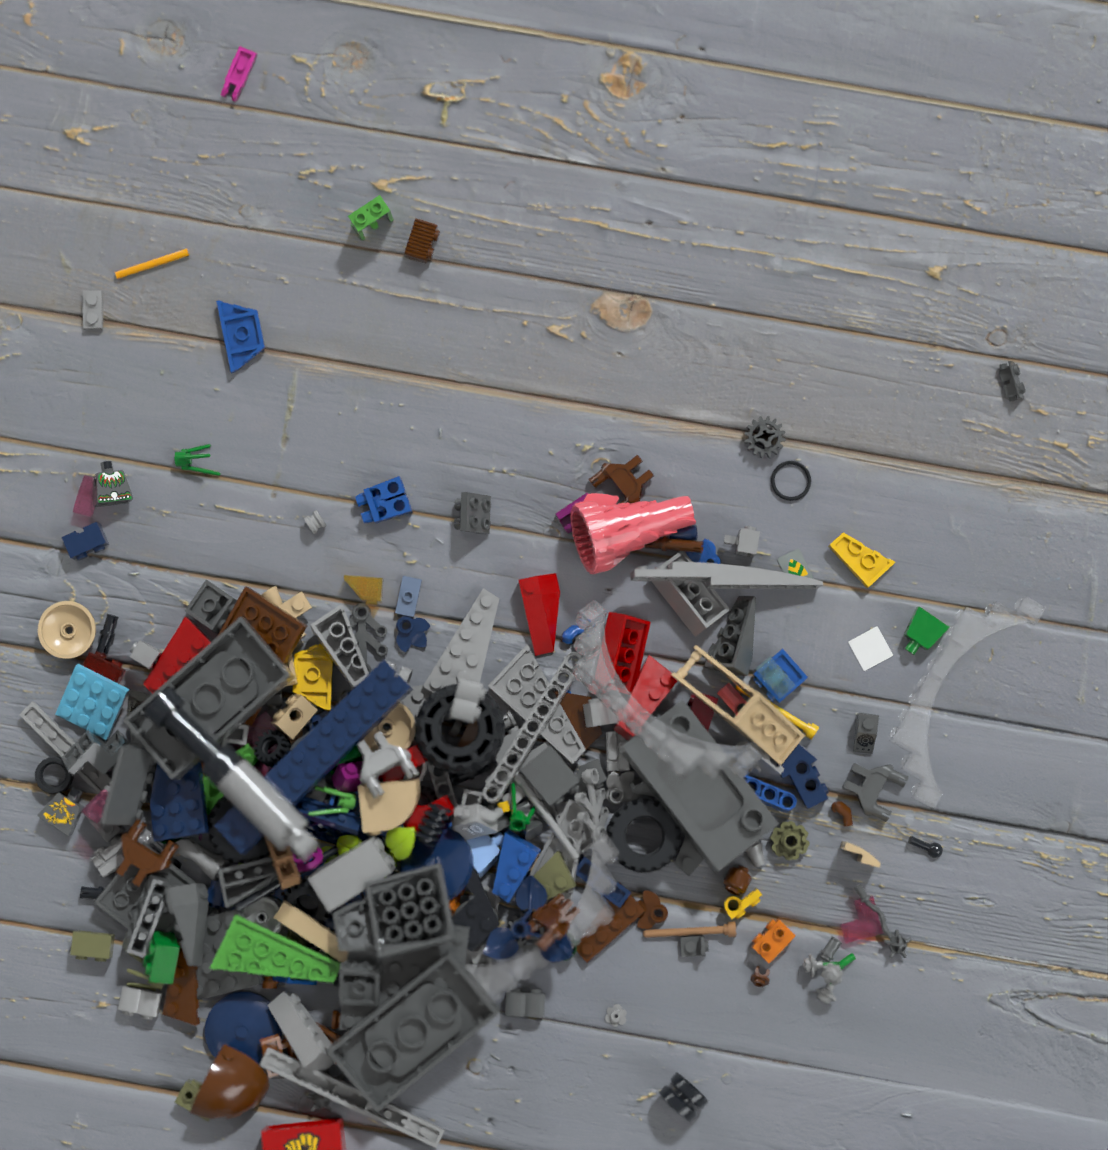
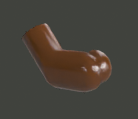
M842 801L832 803L831 810L842 815L843 826H853L851 808Z

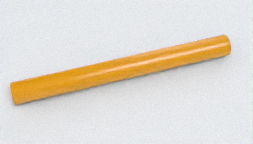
M186 248L117 271L115 275L117 279L190 255Z

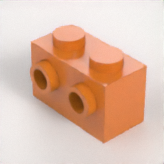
M778 918L776 920L772 919L765 926L767 930L763 934L758 933L752 939L753 944L751 946L768 963L796 937Z

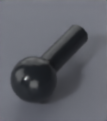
M910 836L908 839L909 844L926 850L932 858H938L943 853V848L939 843L929 844L913 836Z

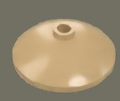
M61 601L51 605L44 611L38 624V637L44 649L51 655L63 659H71L84 654L91 647L96 635V624L90 611L83 605L73 601ZM68 627L73 629L71 634L67 633Z
M400 702L362 741L366 742L372 753L379 750L380 748L374 740V734L381 731L389 744L406 750L411 745L415 736V720L411 711ZM389 723L390 729H384L383 725Z

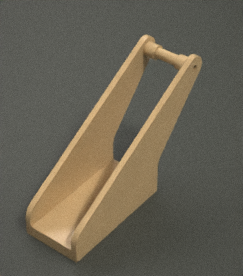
M695 645L693 647L694 652L690 655L691 658L676 673L673 672L671 676L746 739L756 744L763 752L771 757L770 759L782 765L805 735L763 695L749 687ZM701 657L705 658L751 697L735 718L725 713L684 680L688 674L687 672Z

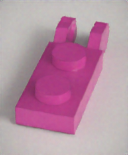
M239 46L226 75L221 91L222 97H226L230 85H234L236 88L232 94V101L236 102L238 100L241 89L244 88L257 58V53Z

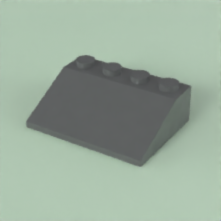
M132 743L120 747L100 823L133 825L136 818L142 819V805L148 798L147 786L151 784L153 779L151 771L153 765L155 766L157 763L144 745Z

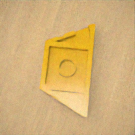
M316 644L307 650L294 654V666L298 684L293 685V694H300L310 703L327 712H331L333 661L323 646Z

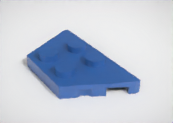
M218 300L216 302L230 371L235 373L265 349L259 314L255 309L244 308Z

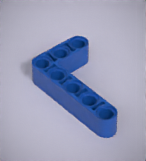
M739 772L747 783L755 786V793L764 805L784 813L790 812L796 806L797 800L793 794ZM765 791L772 792V800H768L765 798ZM782 799H789L791 807H785L782 804Z

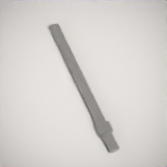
M518 770L514 776L517 786H521L573 861H575L580 855L529 786L525 775L521 774Z

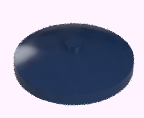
M441 828L442 833L437 834L439 837L438 841H433L436 845L435 847L421 843L418 837L414 839L410 855L401 860L400 874L441 863L450 901L460 894L471 877L473 853L464 837L451 829Z
M240 991L225 996L213 1006L205 1023V1040L208 1049L215 1059L222 1046L226 1044L247 1055L260 1065L263 1056L259 1039L278 1034L282 1040L283 1036L282 1029L267 1006L271 1003L270 1000L258 993Z

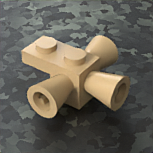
M276 586L261 594L296 619L312 609L302 591L284 603ZM305 632L303 633L300 640L307 635Z

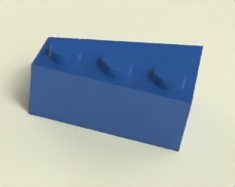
M509 829L504 834L492 893L508 903L513 899L520 884L541 851L540 848Z

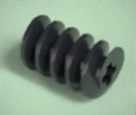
M428 803L432 810L424 811L428 818H421L425 824H418L421 832L415 831V835L421 843L435 847L436 845L433 841H438L439 837L437 834L442 833L440 827H445L446 825L443 820H448L449 816L447 813L452 811L440 804Z

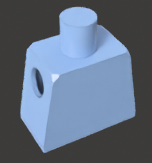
M500 831L491 838L489 835L466 840L473 853V869L480 878L500 858L501 851L498 846L503 843L504 839Z

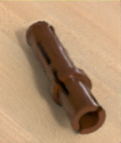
M663 536V538L646 544L645 548L702 554L704 542L670 539L668 536Z

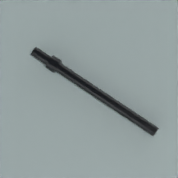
M336 846L323 853V860L319 866L338 853ZM279 880L274 881L235 904L236 910L239 912L280 888Z

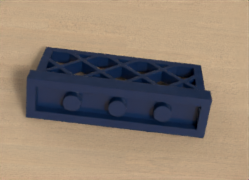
M304 797L294 807L308 821L304 831L313 838L337 845V839L341 836H359L362 823L360 814L348 811V813L309 816V812L337 809L339 807ZM340 830L343 834H338L336 831Z

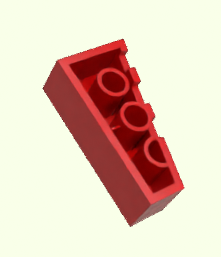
M184 617L143 683L152 694L212 642L190 618Z
M650 655L642 665L614 728V731L627 741L634 737L677 683V680L671 676L672 673Z

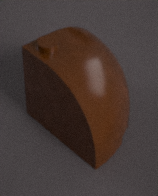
M224 1044L200 1087L190 1113L209 1119H214L215 1117L230 1119L241 1116L244 1112L254 1109L264 1099L270 1086L268 1076L253 1059Z

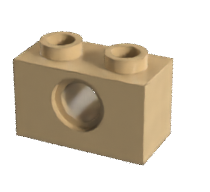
M300 694L291 695L285 702L287 705L274 714V720L271 722L273 726L289 739H293L317 712V709ZM295 710L296 718L291 720L289 717L290 712Z

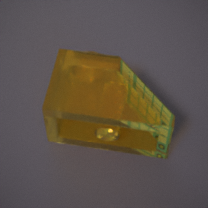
M344 575V580L361 600L366 601L367 605H377V602H382L383 578Z

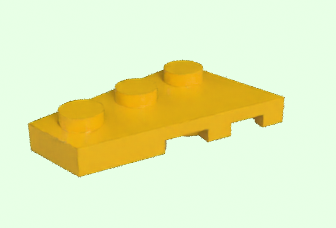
M844 532L828 546L866 588L870 587L895 563V561L880 555L881 553L871 550Z

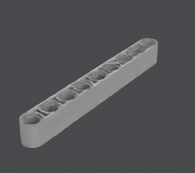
M571 652L565 657L483 790V796L488 803H497L501 799L582 668V657L580 654ZM576 658L579 660V664L577 666H570L569 660ZM562 674L569 676V680L565 683L558 680ZM550 691H557L559 696L556 699H550L548 697ZM541 707H547L549 712L547 715L542 716L538 714V710ZM531 723H536L539 728L535 732H530L528 726ZM520 740H527L528 746L521 749L518 747V742ZM516 756L518 762L515 765H509L507 763L509 757ZM501 772L508 775L507 780L504 782L497 780V776ZM490 789L497 790L495 798L487 797V792Z

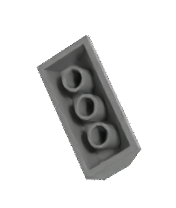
M680 551L661 566L668 569V565L671 562L692 561L684 551ZM652 581L695 637L730 610L714 589H706V581Z

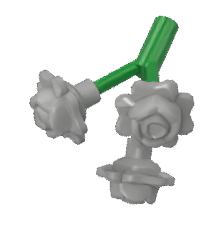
M850 953L839 962L823 963V961H816L812 954H809V957L803 960L804 972L809 973L811 977H814L817 969H823L821 976L824 978L825 983L828 984L826 988L816 989L818 992L817 998L821 1002L829 1004L831 1001H836L832 991L837 983L842 982L844 974L842 969L856 959L853 953Z

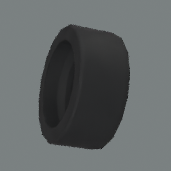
M49 757L42 760L35 771V780L38 787L47 793H58L67 790L74 779V775L67 770L60 757ZM51 764L61 765L65 770V780L57 787L49 786L43 778L45 768Z

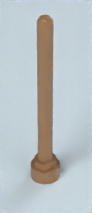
M735 921L727 922L728 924H724V926L645 930L643 936L650 938L724 934V936L736 937Z

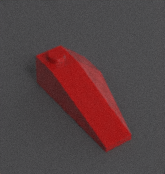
M552 573L519 579L535 656L554 652L560 599L557 574Z

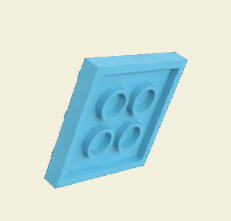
M77 664L55 715L107 740L130 689Z

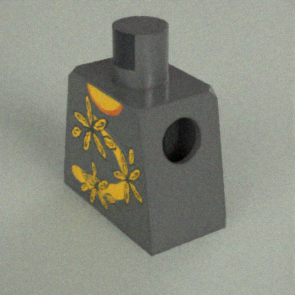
M72 787L68 795L58 792L37 816L67 836L72 835L84 809V806L77 802L83 792L75 787Z

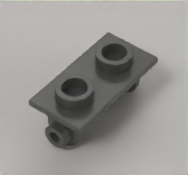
M1008 361L1009 366H1007V363L1000 364V369H998L1002 382L1010 381V384L1004 385L1007 399L1009 398L1010 402L1017 400L1016 396L1025 398L1023 393H1026L1025 386L1018 377L1020 375L1019 366L1014 361Z

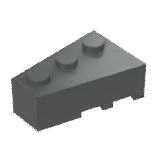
M271 857L218 870L227 911L233 909L235 904L278 880Z

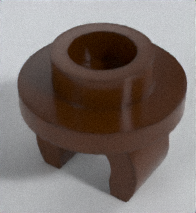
M757 966L750 980L757 987L769 985L770 979L768 976L770 970L767 969L765 974L762 975L759 973L760 966Z

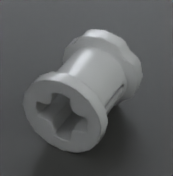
M510 710L507 711V714L503 716L505 730L512 726H517Z

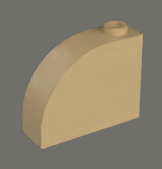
M419 779L379 782L385 793L381 796L378 794L376 799L373 798L366 784L359 785L363 833L369 832V835L381 834L380 831L393 829L406 821L415 811L419 802Z

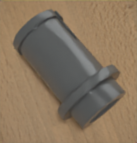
M831 936L824 950L820 951V957L828 962L833 960V955L842 942Z

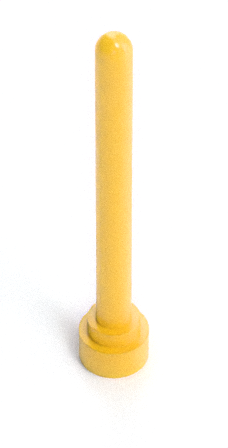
M736 685V689L751 698L747 693H745L741 688H739ZM769 701L793 725L802 729L807 738L812 740L819 726L809 722L807 724Z

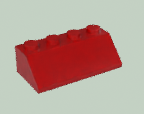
M608 613L592 687L624 695L630 694L640 673L651 624L650 621L626 614Z

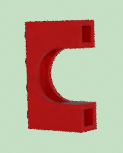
M418 744L407 749L412 755L410 760L414 767L428 761L420 751ZM397 765L379 775L378 778L384 782L403 780L406 774L401 766ZM447 794L430 803L440 804L450 809L452 812L447 813L448 816L454 814L455 808ZM428 804L417 805L412 815L403 823L404 827L415 828V831L420 832L421 829L418 827V824H425L421 818H428L424 811H431L432 809Z

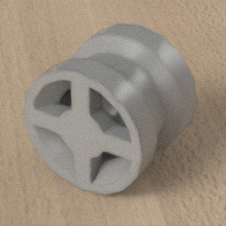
M317 510L310 517L306 516L304 518L313 534L317 533L319 528L327 526Z

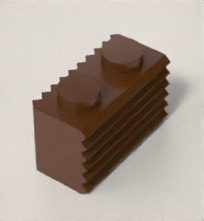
M415 218L404 252L405 257L427 264L428 259L431 260L434 254L433 242H437L440 235L438 225Z

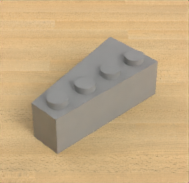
M341 604L310 624V627L350 687L354 689L369 673L344 606Z
M283 991L267 1005L304 1068L326 1071L335 1063L327 1053L331 1042L303 1006L296 993Z

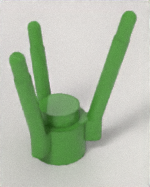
M316 786L315 790L338 796L337 804L341 808L309 812L308 815L348 813V809H354L356 795Z

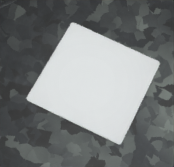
M878 626L848 641L864 671L893 656Z

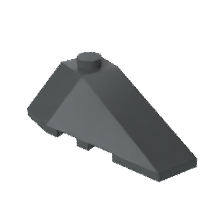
M739 596L728 615L729 620L724 628L721 627L718 632L720 636L715 644L712 643L708 655L735 676H748L753 658L756 597ZM706 660L704 667L719 671Z
M188 884L165 888L170 914L174 913L178 923L175 924L176 931H179L183 938L181 946L188 966H201L208 911V891L205 884Z

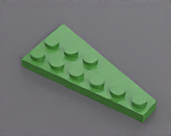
M235 914L209 969L334 983L341 963Z

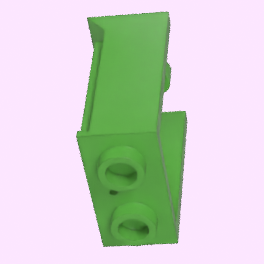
M380 195L348 215L352 227L362 241L365 240L362 230L369 225L373 230L378 229L379 225L376 220L386 215L390 222L393 221L391 211Z

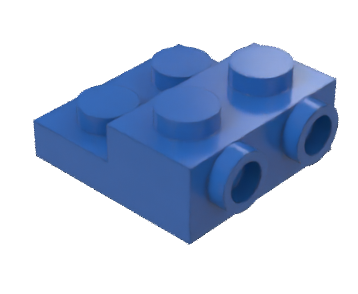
M783 648L753 673L755 677L753 681L759 688L763 686L768 691L766 696L772 702L776 701L777 703H780L808 678Z

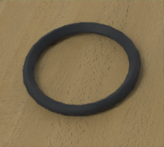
M785 461L774 469L771 476V486L780 498L795 501L804 497L809 491L811 475L803 464L797 461ZM796 465L806 473L807 486L800 495L788 497L781 494L776 488L775 476L783 466Z

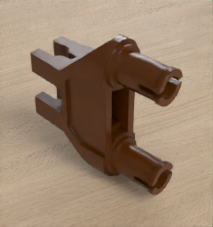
M636 455L626 464H602V469L589 478V481L597 488L608 478H612L625 495V500L621 503L628 502L631 504L640 502L642 487L654 477V474L648 470L639 478H636L632 470L643 462L639 455Z
M136 818L128 833L125 832L121 836L124 860L116 873L123 876L130 864L135 865L140 871L132 883L139 887L148 873L170 867V860L180 846L175 843L173 848L170 849L174 841L169 840L161 854H157L138 842V837L147 825L142 822L140 827L137 828L141 820Z
M560 893L548 904L539 907L531 915V920L529 921L531 932L535 933L539 928L547 930L536 942V945L544 952L556 939H561L567 933L571 921L580 912L576 906L568 911L574 904L570 899L565 900L560 905L565 899Z

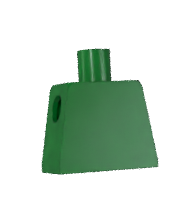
M920 606L917 607L904 633V636L910 639L905 650L912 655H915L919 647L928 650L949 629V626Z

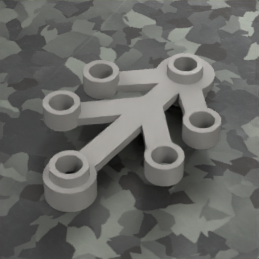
M595 768L586 769L582 773V780L584 783H587L589 800L586 794L581 792L575 794V802L578 805L582 804L588 812H579L577 819L580 824H586L591 831L590 837L595 844H602L607 840V830L604 826L606 819L609 817L608 808L602 807L603 801L606 798V790L604 788H594V784H597L599 781L598 771Z

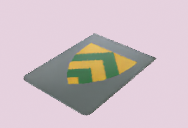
M796 549L777 559L784 573L813 579L800 549Z

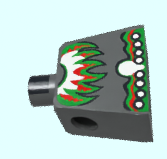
M112 461L101 462L102 472L96 473L93 477V507L130 503L133 500V495L124 471H114Z

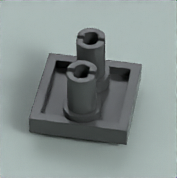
M461 492V499L458 498L454 502L460 504L454 505L457 511H461V518H455L454 522H459L460 524H454V528L465 532L490 534L491 496Z

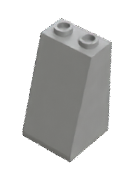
M374 835L316 869L308 880L328 912L365 890L366 882L384 878L392 873L395 869V863L390 855L387 856L384 851L382 841Z

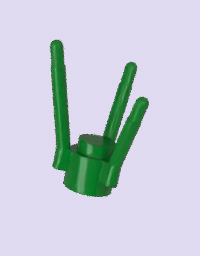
M210 444L190 449H181V451L175 452L174 461L176 467H181L182 470H191L210 475H221L220 472L189 466V464H192V459L211 456L210 454H191V452L210 448Z
M512 783V812L511 810L508 811L510 829L521 831L525 828V824H530V819L536 807L533 805L527 817L522 811L516 810L515 783Z

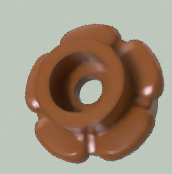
M264 977L262 988L277 989V983L279 982L272 980L273 977Z

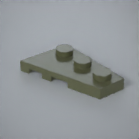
M559 850L534 875L545 887L548 896L547 900L576 886Z

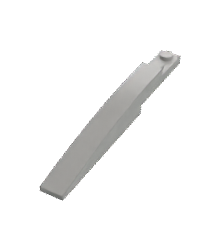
M671 562L668 565V569L664 566L655 567V569L640 566L630 573L631 581H706V589H818L823 585V581L784 572L700 562Z
M268 1047L260 1063V1066L435 1148H437L445 1129L392 1103H388L380 1111L376 1112L354 1085L323 1071L304 1068L301 1061Z

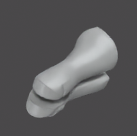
M187 836L176 842L180 846L177 849L179 854L194 861L213 881L219 878V869L228 868L233 862L229 859L225 860L220 854L207 850L191 837Z

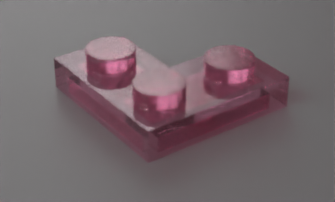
M871 895L869 900L872 904L875 905L874 898ZM861 898L853 900L858 919L840 924L845 943L883 934L878 914L866 906L864 902L861 903Z

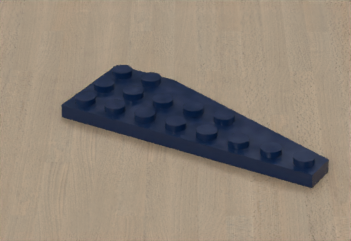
M201 761L178 781L171 779L157 762L150 800L154 842L209 833Z

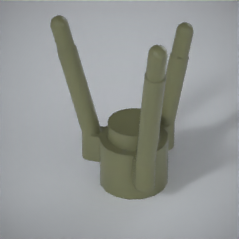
M129 953L130 956L142 963L141 957ZM127 969L128 973L148 980L147 975ZM148 980L147 983L150 985L128 982L127 986L156 991V989L161 990L164 983L149 982Z

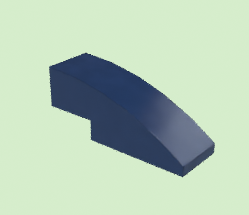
M585 856L578 862L576 875L620 908L631 892Z

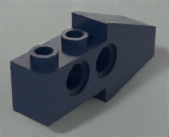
M798 744L781 766L784 768V771L780 776L784 778L789 775L806 809H809L828 799L827 794L829 791L825 783H820L818 779L820 774L816 766H811V763L817 761V759ZM798 763H804L806 766V771L803 774H799L796 771ZM808 780H812L815 783V788L812 791H808L805 788V783Z

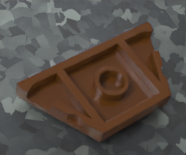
M554 691L556 697H558L559 693ZM566 693L560 704L583 746L587 749L602 735L600 726L586 728L583 705L589 704L588 700L592 698Z

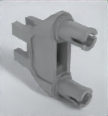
M381 731L374 734V740L380 748L379 750L372 753L365 741L357 744V748L364 759L360 781L362 784L367 785L374 799L378 798V794L381 796L385 793L376 779L382 773L398 765L401 766L408 780L412 779V776L416 777L419 774L410 760L412 756L410 752L389 744Z

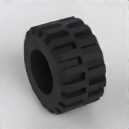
M306 875L304 879L300 877V884L289 887L282 902L287 901L320 924H323L330 912H328L309 882V875ZM301 895L312 896L317 901L318 908H304L300 904L298 897Z

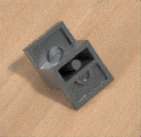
M87 730L61 759L67 770L73 775L84 768L86 761L102 774H105L115 767L120 747L129 745V742L119 730L105 744Z

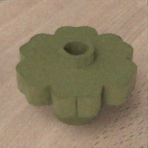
M793 821L782 822L780 828L776 827L772 831L770 839L774 843L771 845V849L779 857L784 855V858L788 861L792 859L797 860L799 853L805 854L810 843L806 840L808 832L804 826H796ZM787 837H792L793 842L791 844L786 843Z

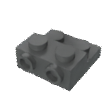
M205 580L185 612L219 634L237 600L210 581Z
M348 959L345 962H341L339 971V1004L379 1006L381 964H376L373 960L357 963L353 959Z

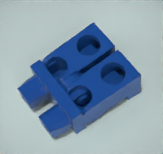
M400 476L363 489V493L355 496L359 507L366 504L369 505L370 510L361 513L364 523L375 522L377 524L404 514L413 513L408 496L405 495L407 493Z

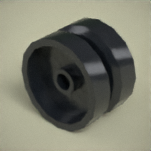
M676 1072L670 1080L677 1091L665 1085L659 1091V1094L675 1112L691 1122L696 1117L697 1112L690 1103L697 1108L703 1109L709 1101L685 1077Z

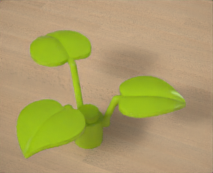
M395 827L387 832L386 845L390 849L384 851L387 856L390 855L394 860V867H397V862L410 855L414 845L415 828ZM354 835L339 837L336 843L339 856L362 843V840Z

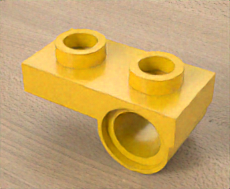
M756 888L742 900L736 896L727 897L724 901L726 913L731 919L734 917L736 919L740 918L746 913L744 909L749 905L754 907L761 901L760 897L762 894ZM736 900L738 902L737 909L729 910L728 902Z

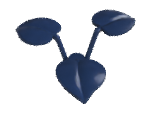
M529 875L522 881L516 893L518 907L523 910L528 909V912L521 918V921L513 924L512 931L506 927H498L490 933L483 954L501 960L512 958L519 950V944L514 939L527 936L539 939L542 937V935L531 932V925L526 922V919L532 913V909L537 910L539 907L544 906L548 897L545 887L533 875ZM565 934L561 939H556L545 952L540 949V953L549 962L563 961L572 957V944L569 937Z

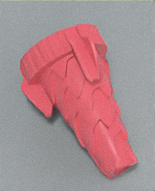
M591 493L586 495L584 501L575 503L571 509L570 516L577 552L585 569L592 575L611 570L626 558L630 552L642 549L644 545L654 542L660 537L677 533V529L696 524L693 507L688 496L676 497L658 503L654 500L650 502L640 501L631 504L628 502L617 504L619 500L617 495Z

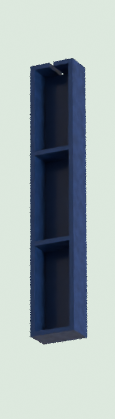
M383 660L263 778L295 807L414 689L388 662ZM236 806L214 825L241 854L245 855L265 836Z

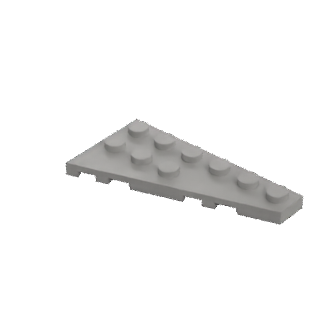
M484 588L482 589L422 687L433 693L444 686L459 684L460 678L480 683L498 607V597Z
M527 644L488 687L526 721L549 682ZM554 691L549 692L548 697L550 699L557 698ZM559 704L540 735L573 765L586 749L561 704ZM541 707L538 710V714L542 716L547 715L549 712L547 707ZM536 723L530 724L535 731L538 730L539 726Z

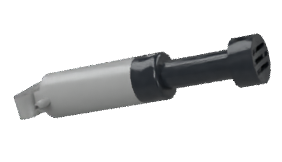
M172 687L159 694L146 708L143 715L152 721L157 729L166 726L205 764L201 771L202 774L279 850H284L289 846L305 862L318 849V843L315 839L304 831L308 821L231 745L227 744L221 747L182 709L186 701Z

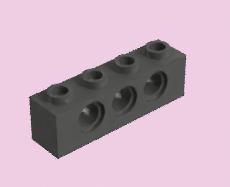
M151 873L148 874L122 944L125 952L145 957L167 898L165 888L171 887V883L167 878Z

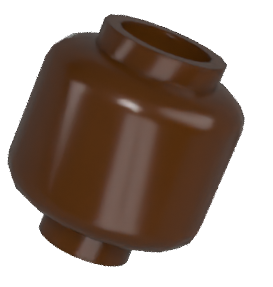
M741 865L730 867L723 880L725 889L734 895L745 893L752 880L748 873L749 870Z

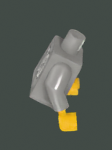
M508 800L498 803V807L493 811L479 804L465 807L462 805L457 806L452 818V830L459 832L466 840L497 833L498 819L505 812L511 810Z

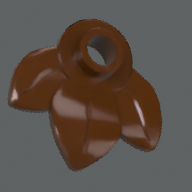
M644 890L643 900L637 902L646 912L639 917L637 927L650 929L655 923H662L667 919L668 910L660 903V898L656 893ZM656 910H661V911H662V915H661V916L655 915V911H656Z

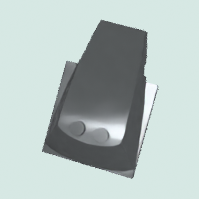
M441 863L366 882L367 895L364 900L351 903L333 913L339 951L377 950L378 958L381 960L456 940Z

